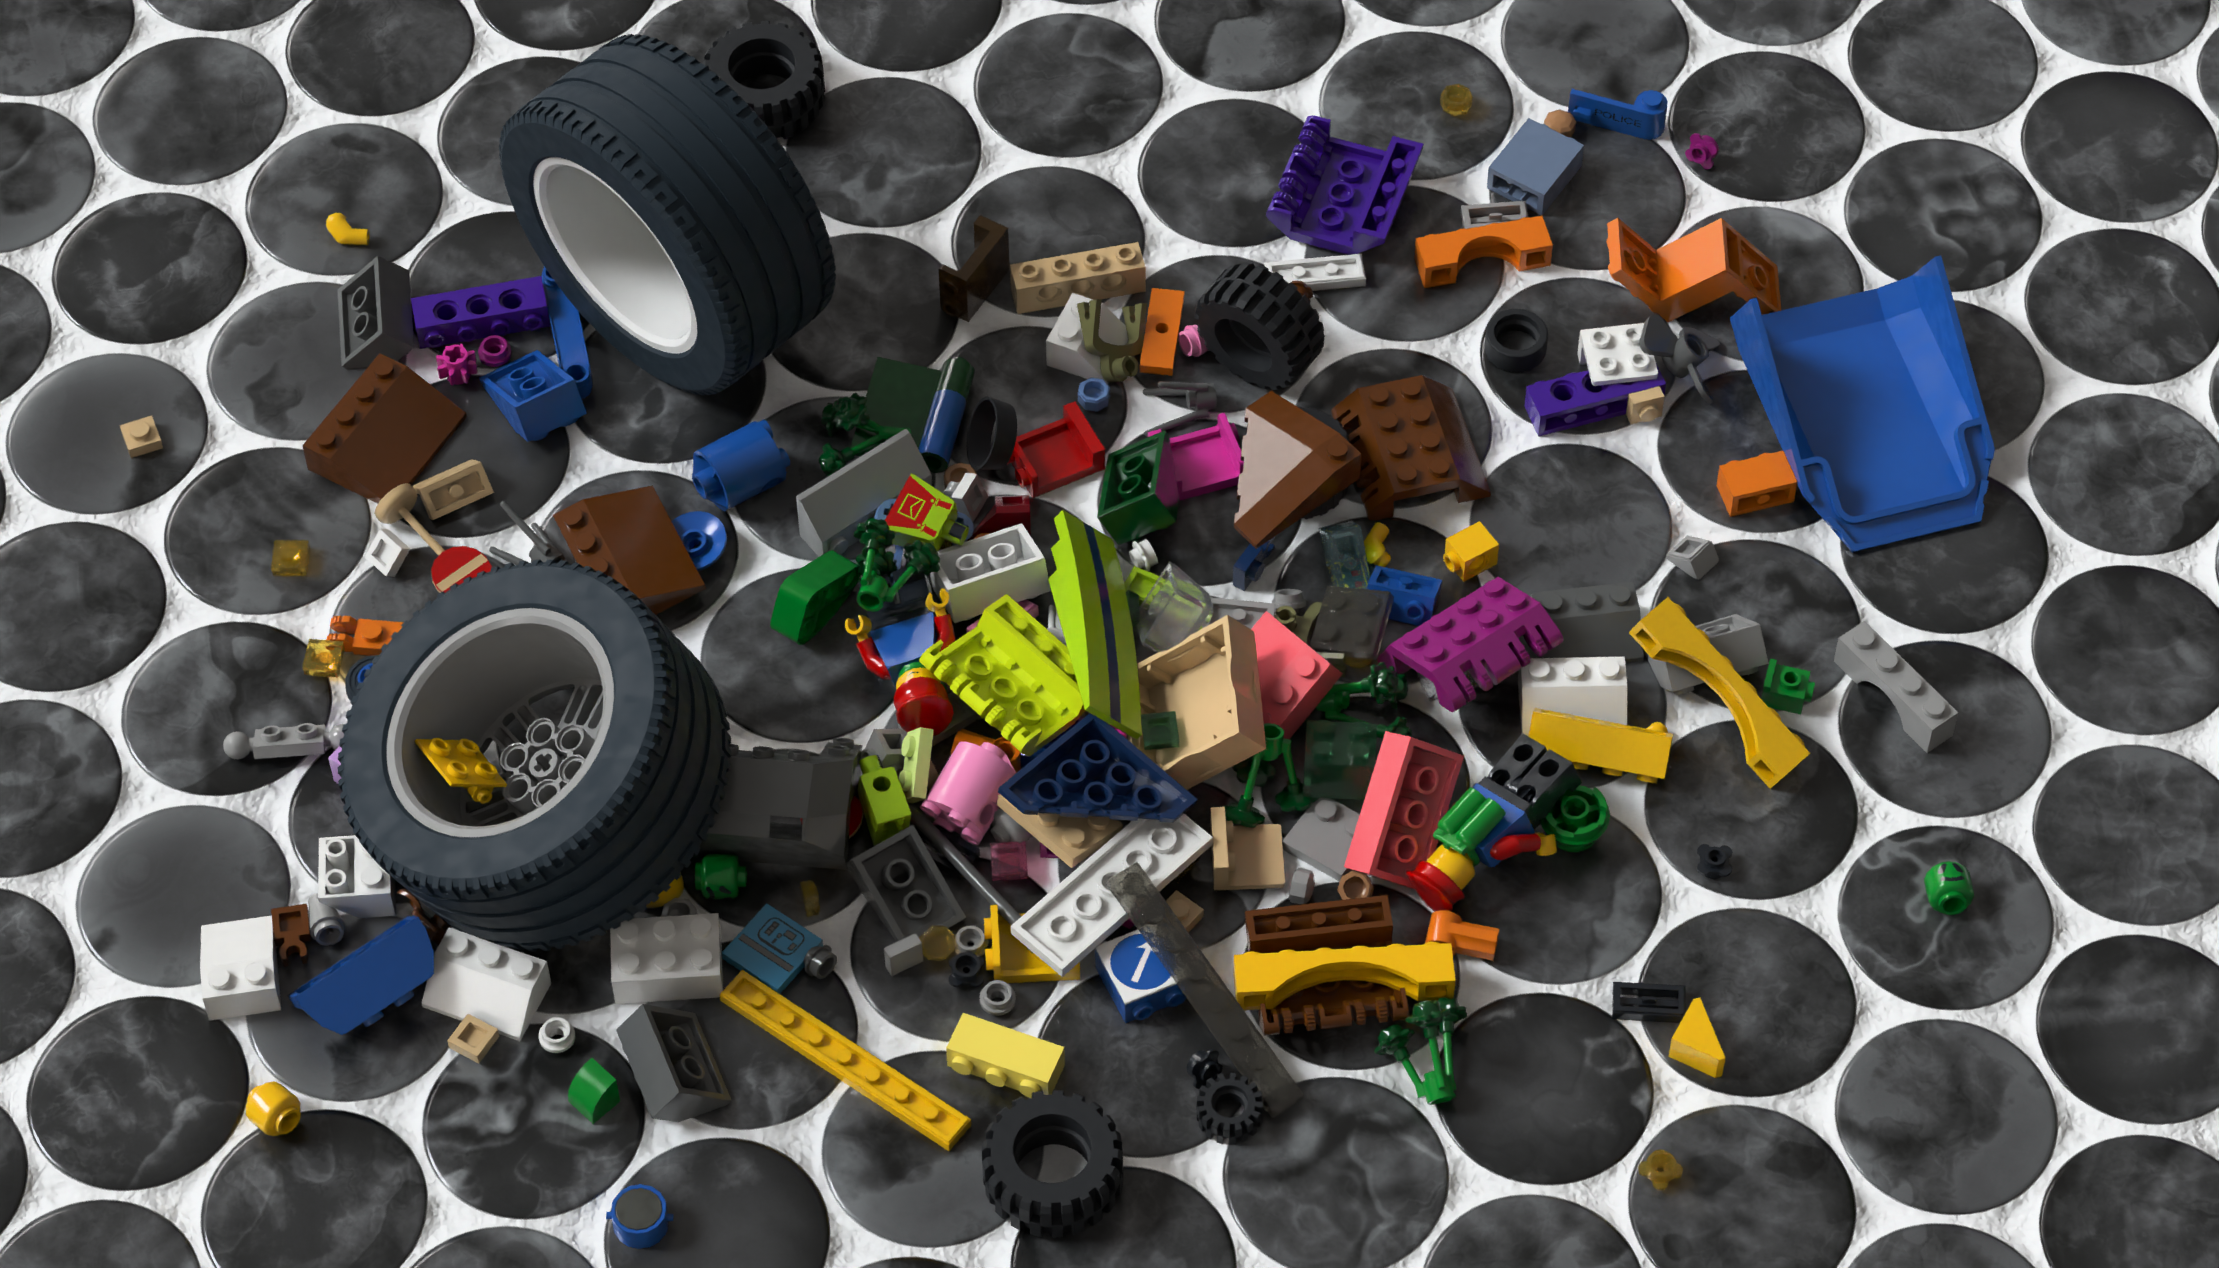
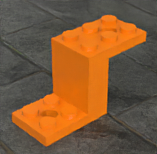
M1619 218L1607 223L1608 238L1606 242L1610 259L1608 270L1611 277L1615 281H1619L1634 297L1642 300L1653 313H1657L1667 322L1730 292H1734L1737 297L1744 299L1746 302L1757 298L1762 315L1781 311L1777 265L1724 219L1720 218L1657 250Z

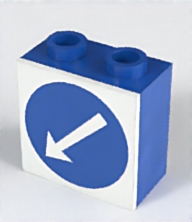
M1161 921L1100 944L1095 948V968L1125 1023L1135 1019H1146L1155 1011L1167 1006H1178L1191 997V976Z

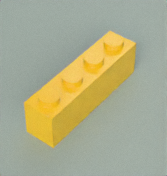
M1535 708L1532 714L1528 737L1544 745L1547 751L1550 749L1571 761L1576 769L1587 770L1588 765L1602 767V773L1622 776L1623 771L1637 774V780L1657 783L1658 778L1665 779L1674 734Z

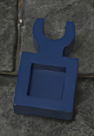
M1275 537L1257 549L1251 544L1248 545L1233 565V586L1245 591L1252 581L1256 582L1259 580L1265 564L1262 562L1275 548V545L1271 544Z

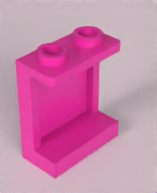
M1225 413L1218 414V424L1216 426L1169 438L1180 501L1238 485L1239 474L1243 473L1244 461H1241L1237 428L1234 423L1229 424ZM1161 429L1148 432V437L1162 432Z

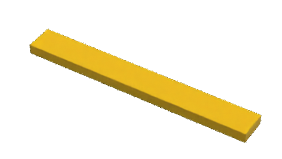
M741 970L720 993L721 1002L947 1151H950L971 1127L970 1118L744 970Z

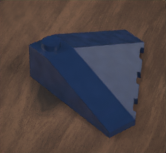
M1091 713L998 788V793L1020 812L1028 815L1047 813L1060 814L1062 817L1088 818V816L1109 817L1114 820L1137 821L1138 819L1159 820V822L1174 823L1193 807L1198 800L1111 725Z

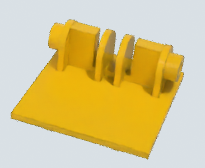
M440 738L415 740L417 746L450 787H464L475 802L486 804L492 799L494 787L507 786V783L498 774L496 767L485 758L479 750V746L472 740H445Z

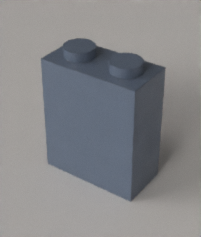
M1528 118L1488 167L1487 189L1513 202L1526 201L1527 209L1543 215L1581 168L1584 145L1577 142L1574 138L1567 137L1550 129L1545 124H1540Z

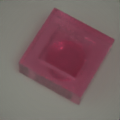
M1026 841L990 843L992 881L1028 879Z

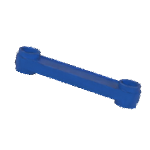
M544 266L541 277L558 364L562 370L575 379L581 399L591 393L593 380L579 311L566 297Z

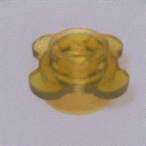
M1658 1149L1649 1155L1647 1162L1643 1161L1639 1164L1638 1172L1641 1176L1649 1178L1653 1182L1655 1189L1665 1190L1672 1179L1682 1176L1683 1168L1680 1164L1676 1163L1672 1154ZM1657 1168H1663L1664 1171L1659 1172Z

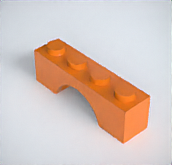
M1541 215L1502 223H1491L1486 226L1469 229L1463 228L1441 234H1429L1416 238L1414 259L1424 288L1456 283L1460 269L1467 262L1480 257H1496L1506 260L1518 271L1551 266L1553 244Z

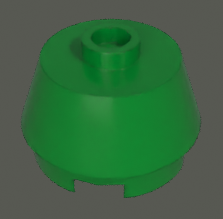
M1579 785L1573 792L1567 790L1554 804L1550 813L1540 820V823L1547 835H1555L1558 848L1568 852H1580L1590 848L1605 832L1610 821V811L1603 794L1596 787L1592 790L1586 786Z

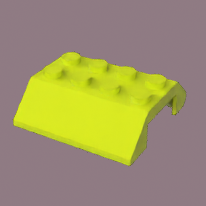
M1005 594L984 609L974 629L941 652L940 649L944 642L939 640L930 646L919 659L922 665L934 673L939 680L947 683L950 686V690L984 718L988 724L1001 731V735L1006 740L1010 741L1016 749L1027 756L1033 755L1071 727L1085 712L1068 648L1008 594Z

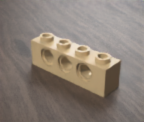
M1138 242L1010 264L1011 292L1017 314L1065 306L1072 293L1095 300L1146 292V267Z

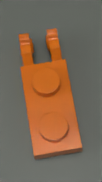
M336 615L331 618L330 627L337 631V633L327 636L326 645L330 649L353 652L355 655H380L382 646L391 641V635L394 632L398 633L404 622L359 618L356 620L351 616Z

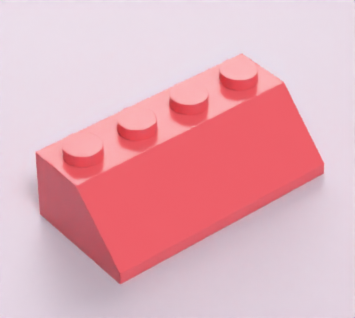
M1385 731L1344 867L1414 889L1407 877L1406 871L1415 870L1419 861H1427L1435 852L1438 840L1434 839L1433 833L1438 828L1437 825L1440 819L1448 811L1464 755L1410 736Z

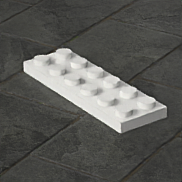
M1185 814L1174 823L1159 822V820L1151 819L1131 821L1011 925V934L1063 977L1213 845V837Z

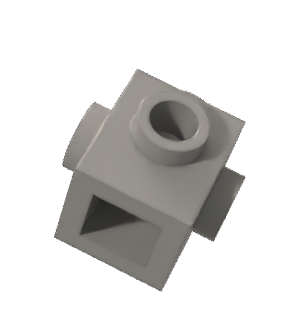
M874 729L865 749L861 753V759L871 755H879L883 769L894 767L899 777L900 772L903 770L905 757L902 756L901 747L907 732L903 729Z

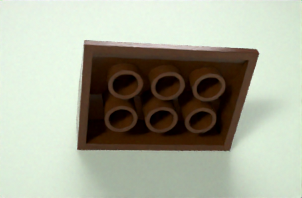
M379 353L302 445L307 468L309 471L378 504L393 488L405 483L413 484L466 419V412L408 366Z
M653 485L582 499L553 514L577 563L583 567L589 566L596 571L599 570L607 576L614 578L641 599L655 615L707 589Z

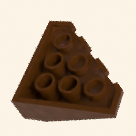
M1270 391L1245 409V422L1248 425L1247 435H1243L1241 461H1244L1243 473L1239 474L1237 499L1240 500L1239 512L1235 513L1234 528L1255 549L1259 548L1360 478L1361 453L1339 432L1273 391Z

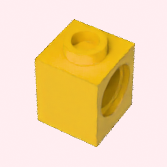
M1479 521L1446 538L1443 559L1447 568L1452 573L1456 572L1461 580L1465 582L1497 565L1499 544Z

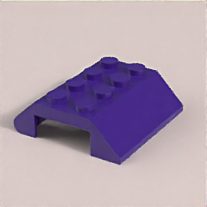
M1313 115L1308 116L1298 137L1301 144L1294 146L1278 184L1281 190L1274 194L1266 212V217L1290 240L1347 255L1358 254L1384 244L1424 144L1392 136L1387 151L1330 137V119Z

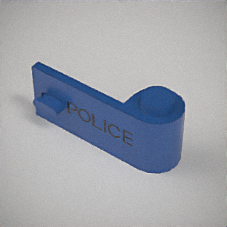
M1571 89L1568 112L1573 115L1575 121L1652 140L1657 139L1664 132L1668 101L1662 93L1653 90L1640 93L1634 105Z

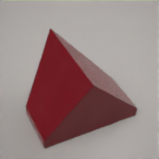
M1029 495L995 496L994 506L974 529L972 536L967 541L974 539L979 534L993 533L1021 523L1031 536Z

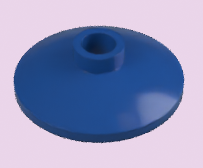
M693 511L682 514L672 520L697 571L711 566L723 554L727 544V533L723 523L716 516L707 512ZM700 545L698 548L692 549L694 546Z

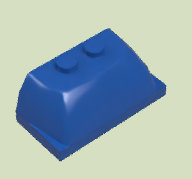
M407 916L287 996L295 1008L302 1009L319 1025L338 1034H346L361 1023L368 1027L384 1016L381 1011L392 1003L398 1007L414 996L412 990L434 974V951L427 930L418 916Z

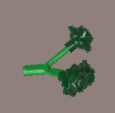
M853 393L851 397H840L834 403H827V406L822 411L821 423L828 430V435L833 437L842 428L849 432L854 426L874 432L876 435L851 449L847 447L841 451L832 448L829 443L822 446L824 453L818 459L821 469L826 475L830 476L846 466L847 462L853 460L855 454L882 439H890L904 429H907L911 434V429L881 426L871 420L870 415L866 413L867 406L865 404L867 398Z

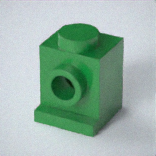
M1770 659L1761 699L1768 707L1801 715L1804 701L1811 703L1815 682L1809 681L1811 671L1776 664L1777 660Z

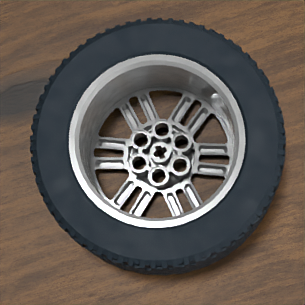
M540 559L533 560L532 563L520 561L518 565L508 563L505 564L504 568L497 566L491 568L490 572H479L477 577H468L464 579L462 584L458 585L456 583L452 585L449 591L446 593L442 591L437 595V599L434 601L429 600L425 603V608L421 611L417 610L414 612V617L409 621H405L398 633L394 632L391 635V641L382 646L380 655L378 657L375 656L372 660V667L365 671V679L363 683L358 684L356 688L358 693L352 697L350 702L352 708L347 711V724H344L342 728L344 737L340 739L339 743L342 751L338 753V760L341 763L338 767V774L341 777L338 784L339 788L343 791L340 797L345 804L343 809L348 816L347 820L353 828L355 836L382 869L450 926L461 932L485 939L497 945L512 948L516 951H523L524 948L530 952H536L538 948L543 951H549L552 947L562 949L565 948L566 944L574 946L578 945L581 940L586 942L593 940V936L597 934L600 936L607 934L608 929L620 927L621 922L625 920L629 922L634 918L635 913L638 911L642 913L646 910V905L651 901L656 902L659 899L658 895L663 890L667 892L671 888L669 884L674 879L678 880L681 877L680 872L684 867L688 868L692 863L690 859L693 855L699 853L701 842H705L709 836L707 834L708 829L714 826L715 821L713 818L715 814H719L721 809L719 803L725 796L723 789L729 780L726 776L731 766L728 758L731 757V749L728 746L731 743V736L727 732L730 730V725L726 719L728 715L723 707L724 702L719 695L718 688L697 657L641 599L614 578L589 566L583 567L579 563L571 565L567 561L560 560L557 563L549 559L545 563ZM575 687L558 726L548 718H539L530 706L545 696ZM515 718L518 719L527 731L526 738L528 742L526 744L519 742L506 728ZM433 738L445 740L469 739L479 746V750L483 755L494 740L503 750L500 764L506 773L500 774V776L507 783V786L494 787L492 799L488 803L481 804L480 802H475L464 787H450L417 746L415 740Z

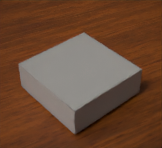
M912 934L884 948L885 966L891 976L923 962L922 942L917 934Z

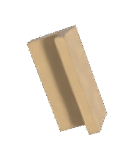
M473 459L413 485L417 494H420L431 520L494 493L482 463Z

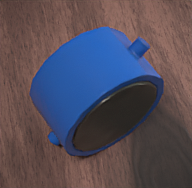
M639 1184L629 1186L618 1193L612 1201L611 1212H606V1219H612L614 1233L620 1242L628 1247L641 1249L651 1247L660 1242L667 1233L668 1221L674 1220V1214H668L666 1201L658 1190L652 1186Z

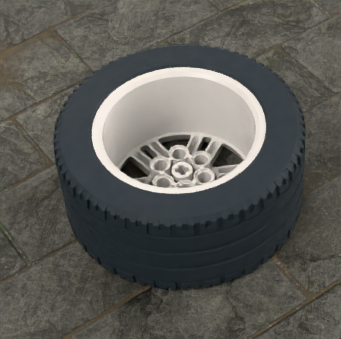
M628 34L627 36L617 37L600 47L599 50L579 63L550 87L523 105L503 126V130L500 133L501 137L499 138V159L501 161L500 167L504 184L517 218L539 259L575 308L613 347L641 369L658 380L665 382L667 385L696 395H711L721 392L738 381L764 358L783 345L786 340L790 339L814 320L831 301L836 284V266L832 245L829 241V234L821 213L797 167L755 111L713 71L683 50H679L676 46L669 45L667 42L660 41L654 37L650 38L647 35Z

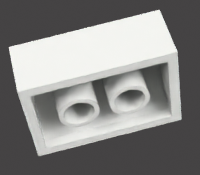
M1625 657L1531 658L1530 664L1523 668L1521 666L1518 674L1521 732L1529 736L1532 714L1535 708L1627 725Z
M449 927L434 954V974L427 980L422 1007L460 1021L467 1014H470L497 1028L500 1035L521 1041L551 985L547 961Z

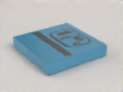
M766 904L722 951V959L738 970H744L780 994L805 967L804 958L807 952L814 946L823 947V940L769 904Z

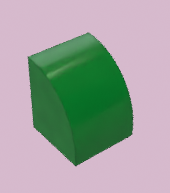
M591 1058L574 1077L568 1091V1101L594 1124L620 1102L617 1080Z

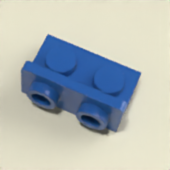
M1376 565L1367 585L1363 612L1377 617L1420 626L1433 616L1434 606L1441 592L1442 580Z

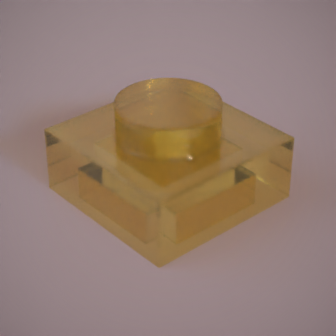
M275 540L271 564L273 576H307L310 555L309 540Z
M309 639L302 666L304 675L338 678L345 651L343 641Z

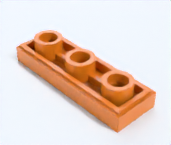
M1152 288L1140 360V373L1173 376L1185 291Z

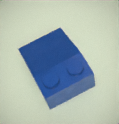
M538 350L479 377L482 386L515 432L527 442L543 439L548 435V432L560 426H569L575 423L579 417L587 414L575 379Z

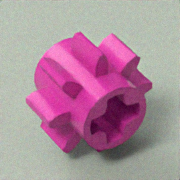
M463 344L445 346L443 354L436 355L439 378L447 377L452 386L454 384H467L471 374L478 373L475 351L467 352Z

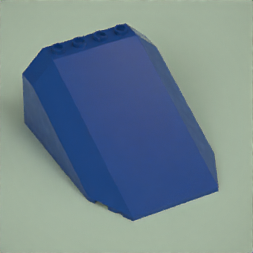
M1941 255L1931 259L1912 276L1877 289L1764 315L1761 314L1757 298H1753L1730 317L1740 355L1780 446L1796 477L1802 495L1851 552L1981 522L1984 510V495L1988 489L1989 481L1987 479L1995 447Z

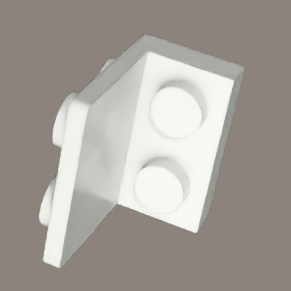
M1644 323L1580 330L1577 355L1580 365L1587 364L1593 386L1657 379L1658 370L1654 355L1645 354L1639 344Z

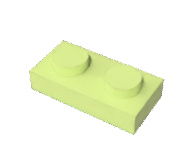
M920 727L907 732L903 739L901 752L902 756H905L904 766L898 779L907 803L913 804L926 799L933 729Z

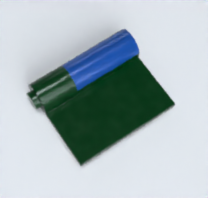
M877 357L866 394V413L870 415L871 420L881 426L910 428L911 436L930 472H944L949 466L975 375V369L966 359L960 357L946 360L941 371ZM856 427L850 449L875 436L876 433ZM882 439L855 455L862 456L886 440Z

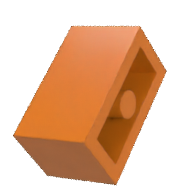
M1784 451L1763 453L1757 457L1741 461L1733 460L1720 465L1716 486L1730 517L1794 502L1797 480Z

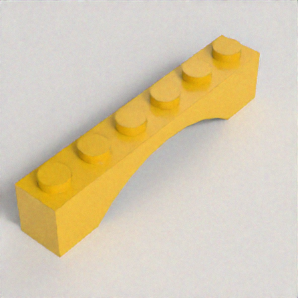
M1669 597L1663 600L1631 629L1629 634L1652 659L1669 662L1689 671L1703 680L1719 695L1739 727L1745 747L1746 763L1769 789L1810 754L1805 748L1802 739L1792 733L1782 723L1779 714L1763 702L1754 686L1743 680L1734 670L1732 662L1714 648L1706 633L1697 629L1687 618L1684 609L1674 603Z
M1427 942L1423 945L1407 946L1391 944L1387 947L1370 948L1367 946H1355L1351 949L1324 947L1318 948L1315 951L1287 949L1278 953L1251 951L1241 955H1234L1233 975L1237 1011L1260 1010V1004L1265 1003L1266 1009H1273L1286 998L1305 988L1340 980L1367 981L1382 984L1400 991V988L1405 987L1406 995L1417 1001L1438 1000L1442 997L1454 998L1456 980L1451 943Z

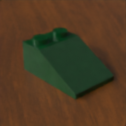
M1166 430L1108 454L1097 518L1119 546L1129 541H1137L1148 533L1158 529H1166L1175 523L1180 500L1170 439Z

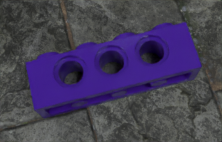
M541 276L411 298L420 349L458 342H470L491 335L504 336L510 333L550 327Z
M1658 366L1657 379L1598 386L1592 385L1588 370L1579 373L1573 372L1560 378L1538 381L1526 386L1524 407L1539 437L1624 415L1627 409L1628 394L1660 386L1665 396L1666 382Z

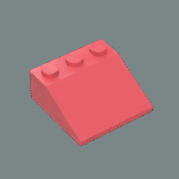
M1266 611L1251 629L1255 633L1264 724L1279 725L1284 730V738L1290 739L1343 673Z

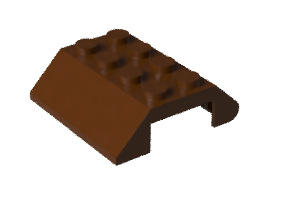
M1424 375L1357 388L1331 410L1333 418L1338 420L1342 424L1343 429L1347 431L1349 442L1361 453L1360 478L1355 482L1357 487L1366 489L1363 490L1360 496L1369 520L1375 521L1393 517L1394 501L1449 489L1454 490L1458 503L1491 496V491L1453 388Z
M1388 895L1245 911L1248 952L1278 953L1287 949L1315 951L1318 948L1324 947L1351 949L1355 946H1367L1370 948L1387 947L1393 944V921ZM1340 980L1305 988L1286 998L1273 1009H1266L1265 1003L1260 1004V1010H1257L1259 1026L1263 1035L1266 1036L1280 1034L1281 1028L1284 1033H1293L1294 1025L1304 1024L1307 1031L1316 1030V1024L1319 1025L1320 1029L1352 1026V1020L1357 1025H1363L1366 1023L1367 1016H1376L1380 1023L1388 1022V1016L1393 1021L1406 1020L1409 1017L1405 987L1400 988V991L1382 984L1367 981Z

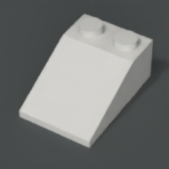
M272 915L201 926L200 973L202 999L209 1021L281 1010L277 950L273 937Z

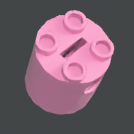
M959 742L927 794L926 799L922 802L920 809L935 819L934 825H939L951 833L955 831L961 834V837L967 842L979 845L994 820L995 811L999 809L997 806L998 795H1000L998 788L1014 776L1016 771L1006 753L999 747L988 742H983L981 746L969 742Z

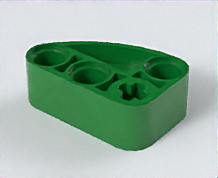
M830 550L789 575L779 588L770 621L771 629L798 645L805 644L823 629L847 600L861 577L858 572L859 565Z

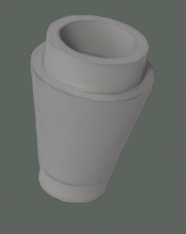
M318 893L313 894L308 899L310 935L320 945H333L343 938L345 922L335 908L319 902Z

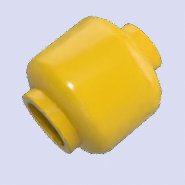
M274 1081L264 1083L261 1086L255 1087L249 1093L246 1116L251 1123L265 1134L270 1136L287 1134L299 1123L301 1117L300 1101L282 1084Z

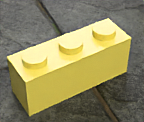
M962 1013L946 1047L947 1066L952 1067L957 1073L981 1077L994 1086L1013 1088L1029 1098H1032L1033 1092L1043 1091V1095H1052L1065 1066V1050L1063 1046L966 1013Z

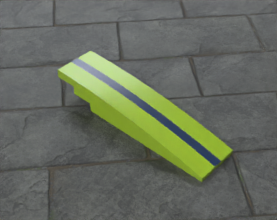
M1062 510L1054 518L1060 540L1051 548L1057 570L1048 578L1084 709L1137 740L1142 735L1138 668L1129 604L1113 539Z

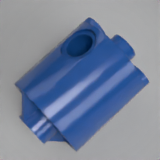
M766 420L754 421L695 451L693 455L692 480L697 492L703 499H708L719 509L727 511L786 480L785 468L790 466L791 463L786 451L783 448L778 449L773 440V431Z

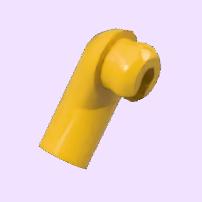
M334 213L327 218V230L339 244L369 245V229L352 228L342 213Z

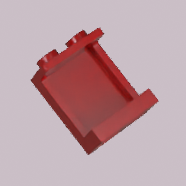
M1076 401L1063 406L1062 419L1017 436L1012 456L1007 464L1012 463L1015 468V476L1020 487H1026L1032 498H1035L1105 470V448Z

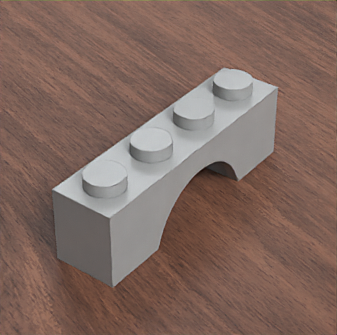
M1865 621L1838 638L1834 662L1856 684L1861 681H1868L1879 687L1896 707L1902 721L1903 730L1926 753L1953 736L1958 712Z

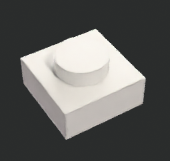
M380 529L365 558L385 576L395 577L410 548L389 529Z

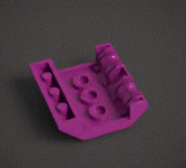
M1496 577L1468 596L1461 598L1457 603L1441 613L1434 615L1430 620L1414 630L1404 634L1403 637L1390 644L1377 657L1378 664L1385 662L1387 668L1394 666L1398 674H1404L1410 669H1414L1434 682L1439 704L1450 712H1455L1466 705V701L1470 702L1476 698L1475 690L1465 676V671L1469 669L1471 676L1480 688L1488 691L1494 685L1499 684L1519 671L1521 666L1523 668L1530 664V655L1518 639L1520 636H1524L1529 647L1539 657L1546 654L1548 650H1552L1563 643V636L1540 602L1502 578Z

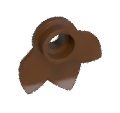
M400 889L397 893L410 899L408 903L414 908L412 914L418 916L423 921L422 923L427 930L429 938L439 945L448 928H452V926L437 914L431 917L421 907L419 900L406 889Z

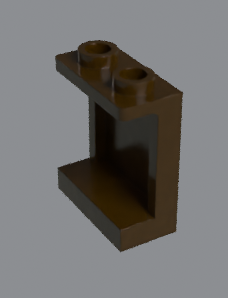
M982 215L973 223L975 251L960 270H955L942 264L938 269L941 309L948 315L958 317L967 322L971 320L1010 270L1008 228Z

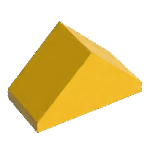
M1699 997L1693 999L1671 1038L1668 1057L1714 1078H1718L1723 1074L1726 1058L1702 1000Z

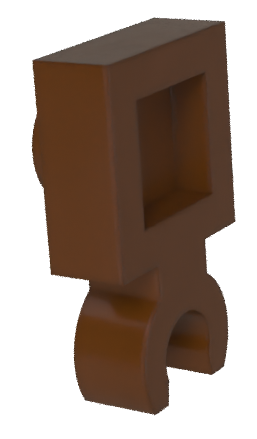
M307 904L271 909L274 942L276 946H281L279 954L283 966H288V957L292 953H299L302 963L306 964L309 956L306 945L303 942L312 941Z

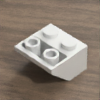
M355 835L319 838V902L358 918L396 916V880L377 864L361 845L359 839Z

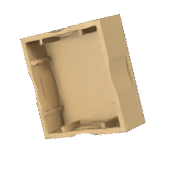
M1226 615L1189 635L1178 645L1158 652L1137 663L1142 735L1137 740L1128 735V741L1186 790L1266 749L1255 633L1253 630Z

